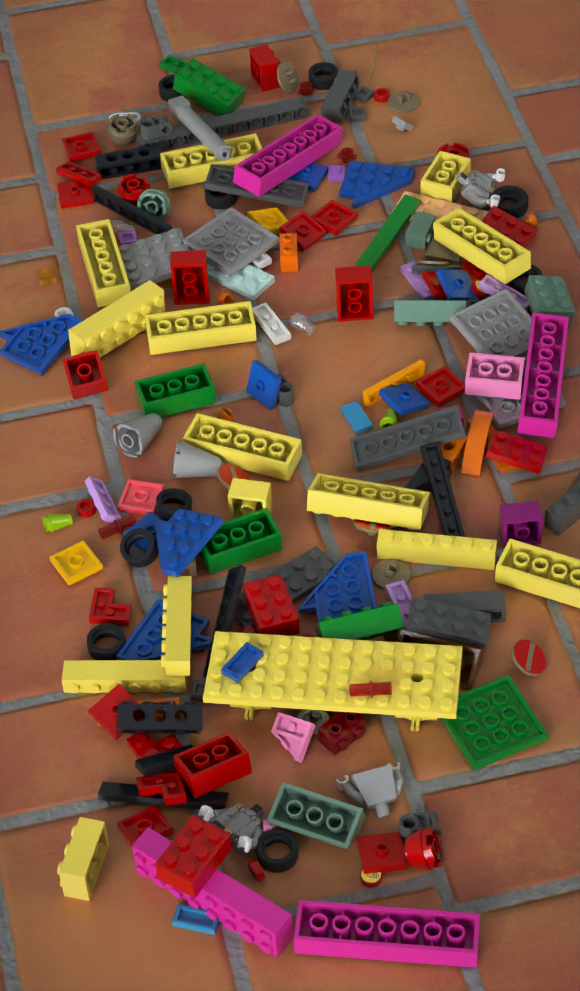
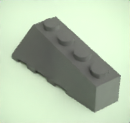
M580 473L566 493L545 510L544 526L558 536L580 519Z

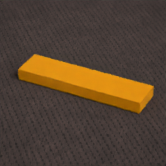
M420 359L363 391V404L369 407L382 400L378 395L380 389L407 382L411 384L424 377L425 362Z

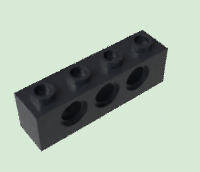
M156 144L94 155L97 173L102 175V179H108L128 174L161 170L160 146Z
M123 701L116 707V734H200L203 730L202 705H196V702L190 701L184 702V705H176L173 701L163 702V705H159L153 701H145L142 704ZM161 713L164 716V721H157L154 718V714ZM133 714H142L143 721H136L133 718ZM175 714H183L185 721L180 722L176 720Z

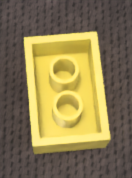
M439 151L421 179V195L453 203L462 188V184L456 181V177L460 172L466 175L471 172V159Z
M80 817L77 825H74L72 828V839L65 846V857L63 862L60 861L57 874L60 875V886L63 888L64 896L90 901L109 849V841L104 821Z

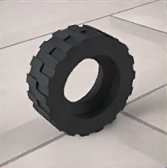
M511 185L498 187L493 191V195L500 196L497 208L517 219L525 215L528 209V194L526 191L518 186ZM505 200H513L518 203L514 205H506L501 202Z

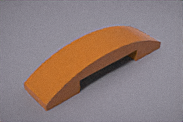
M475 410L467 437L461 475L480 477L494 412Z

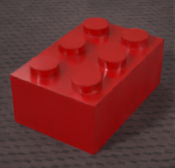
M206 250L171 252L170 267L174 304H210Z
M371 265L335 268L338 322L373 319Z
M281 574L243 583L244 601L257 634L286 636L300 634L299 617Z
M230 731L173 756L176 772L179 773L181 781L195 798L252 773L249 753Z
M193 814L155 863L157 878L195 898L231 851V834Z

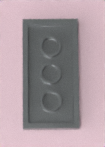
M412 597L407 631L487 648L491 614Z

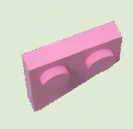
M278 712L271 732L281 741L282 746L292 754L293 759L302 763L316 725Z

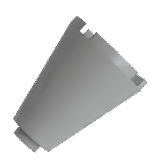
M149 413L118 424L113 430L116 446L120 445L123 449L121 452L128 457L135 458L141 455L162 428L161 417L155 413Z
M177 441L171 478L217 476V470L224 462H221V457L185 442Z

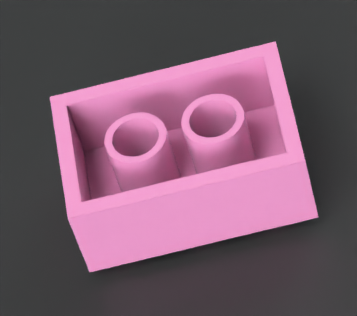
M469 353L465 378V395L520 400L525 358Z

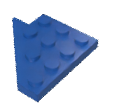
M350 161L339 191V197L354 199L352 208H358L411 185L415 175V168Z
M65 314L0 331V337L7 340V342L1 348L0 355L43 376L70 343L68 330L83 320L71 314Z
M179 508L169 521L156 519L157 544L160 566L163 573L179 577L224 523L222 518Z
M366 551L347 553L299 606V614L316 612L317 620L321 621V618L333 616V619L341 616V613L352 611L355 614L360 609L372 606V609H376L377 604Z
M156 600L116 655L117 660H161V655H165V653H162V640H166V638H162V626H166V624H163V612H167V610H163V601ZM191 613V653L210 648L212 640L203 635L210 625L209 619Z

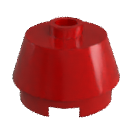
M128 174L122 177L120 184L118 183L117 192L121 199L137 207L142 192L151 187L145 176L137 177L135 174Z
M422 827L406 837L405 856L413 868L433 871L434 868L441 867L442 860L438 859L439 850H442L437 832L432 833L433 827Z

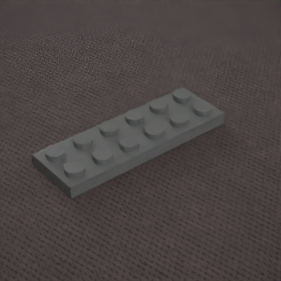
M213 164L210 166L204 189L293 207H304L309 183L286 179L258 197L233 183V168Z
M455 405L349 440L356 469L360 471L420 452L421 445L437 443L442 445L465 438L466 434L458 407Z
M315 546L267 577L281 574L294 604L310 594L336 564ZM243 592L240 593L234 621L242 629L246 626L254 627L244 601Z

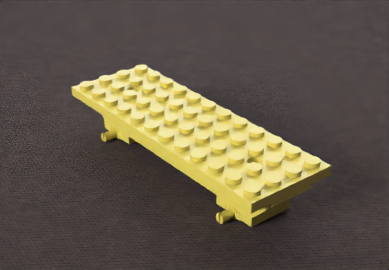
M215 631L203 703L230 704V707L243 708L246 710L244 719L247 721L248 718L249 721L253 720L254 710H271V707L395 715V718L412 720L410 730L414 732L415 728L417 732L419 731L420 721L437 720V718L456 719L463 649L462 646ZM248 642L262 650L264 656L239 683H236L221 674V669Z

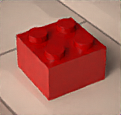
M267 44L250 48L251 76L260 90L265 92L279 88L277 68L280 61L275 57L274 51L270 50Z
M98 349L62 359L73 400L108 391Z

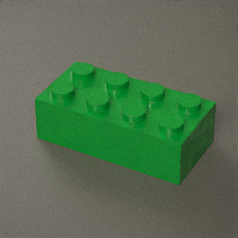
M194 58L175 75L173 84L175 91L218 116L233 113L243 103L246 90L244 87Z
M205 363L134 381L136 398L143 415L155 413L160 417L216 403L215 386Z
M265 508L224 522L201 549L199 554L209 574H213L283 550L282 534L269 510Z
M392 602L380 604L376 609H372V606L360 609L355 614L352 611L341 613V616L334 619L333 616L323 617L315 626V632L319 638L367 640L398 633L404 628L398 603L392 605Z

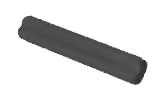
M412 265V274H422L423 271L437 272L439 269L460 270L461 267L460 265Z

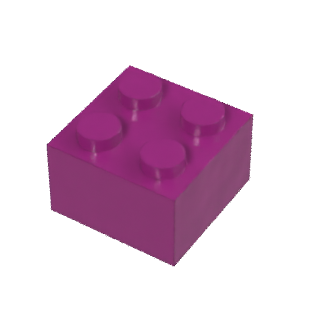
M539 501L508 503L499 506L498 531L502 548L506 547L509 539L530 545L541 544L543 516Z

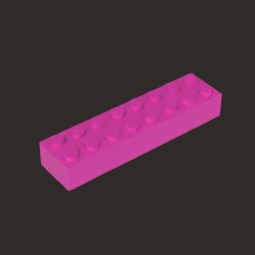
M316 114L235 165L233 183L258 197L262 196L341 144L343 127Z
M532 313L517 430L519 434L555 438L569 317Z
M148 827L132 845L135 869L139 875L150 878L158 887L166 888L176 898H182L187 901L191 907L197 910L199 908L206 910L205 913L211 920L216 921L218 918L219 922L224 924L226 929L231 932H237L248 943L253 942L258 945L264 953L272 954L278 958L293 939L292 914L218 869H216L198 895L193 898L157 878L155 863L172 841Z
M299 900L294 932L295 954L477 968L480 913Z

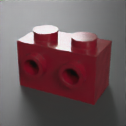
M338 712L317 728L318 741L334 755H337L339 752L345 751L356 739L364 736L366 732V719L359 713Z

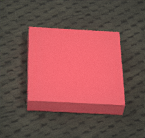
M128 479L117 505V510L146 515L150 511L155 515L156 497L161 491L165 490L164 484Z

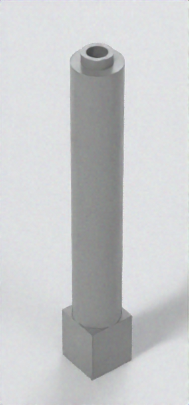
M183 95L168 100L170 115L177 122L181 121L218 160L225 161L229 159L232 153L231 148L191 109L190 102Z

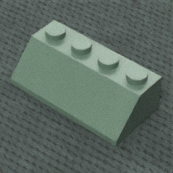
M394 300V322H398V326H409V322H416V326H426V323H434V326H444V323H451V326H455L450 321V317L452 314L465 309L466 301Z
M282 782L266 822L348 850L356 841V836H359L366 815L363 808Z

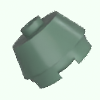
M148 189L140 195L137 207L163 220L170 211V198L161 189Z

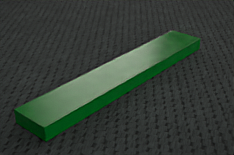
M408 195L403 196L358 259L356 266L371 265L372 273L420 205V199Z

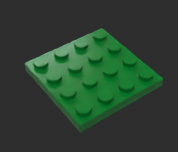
M509 675L459 694L456 719L440 718L473 771L549 739L548 733Z

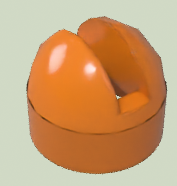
M533 212L524 217L526 224L532 227L538 225Z
M223 292L218 296V302L220 305L233 303V296Z
M223 408L219 411V419L233 421V413L229 408Z

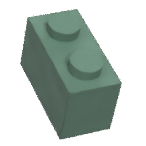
M415 212L405 233V246L422 250L426 249L433 237L435 215Z

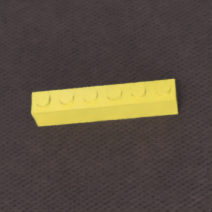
M379 529L377 559H398L402 562L495 570L497 540Z
M168 576V582L164 584L163 588L164 596H167V598H163V610H167V612H163V624H166V626H162V638H166V640H162V653H165V655H161V667H165V676H190L192 576Z
M64 660L62 685L64 693L110 692L118 684L131 693L187 692L188 676H165V667H161V660Z

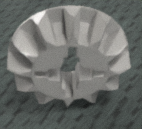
M303 709L297 716L298 719L310 722V718L316 722L313 734L317 735V728L330 719L327 712L323 710Z

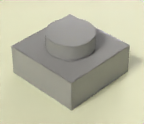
M396 116L391 121L396 124L395 128L403 132L405 129L411 132L414 127Z

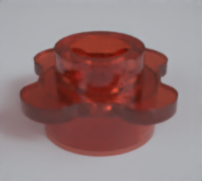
M304 81L300 83V89L297 92L304 96L312 95L315 86L309 81Z
M343 148L337 154V157L341 158L343 163L357 159V155L354 154L351 148Z

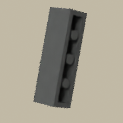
M357 70L338 72L325 98V102L321 106V116L332 122L344 121L354 99L355 91L360 85Z
M504 590L423 595L425 600L490 613L491 623L505 622Z

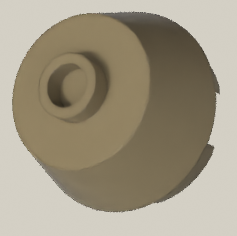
M128 114V116L113 115L109 118V124L107 125L108 134L113 142L118 145L132 143L139 129L136 118L131 114Z

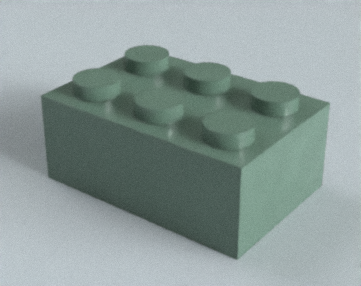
M529 275L524 293L527 297L531 314L534 312L569 317L568 328H570L576 312L564 278L561 276Z

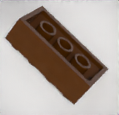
M407 627L401 629L398 642L462 646L459 687L472 689L481 666L484 652L483 647L407 631Z

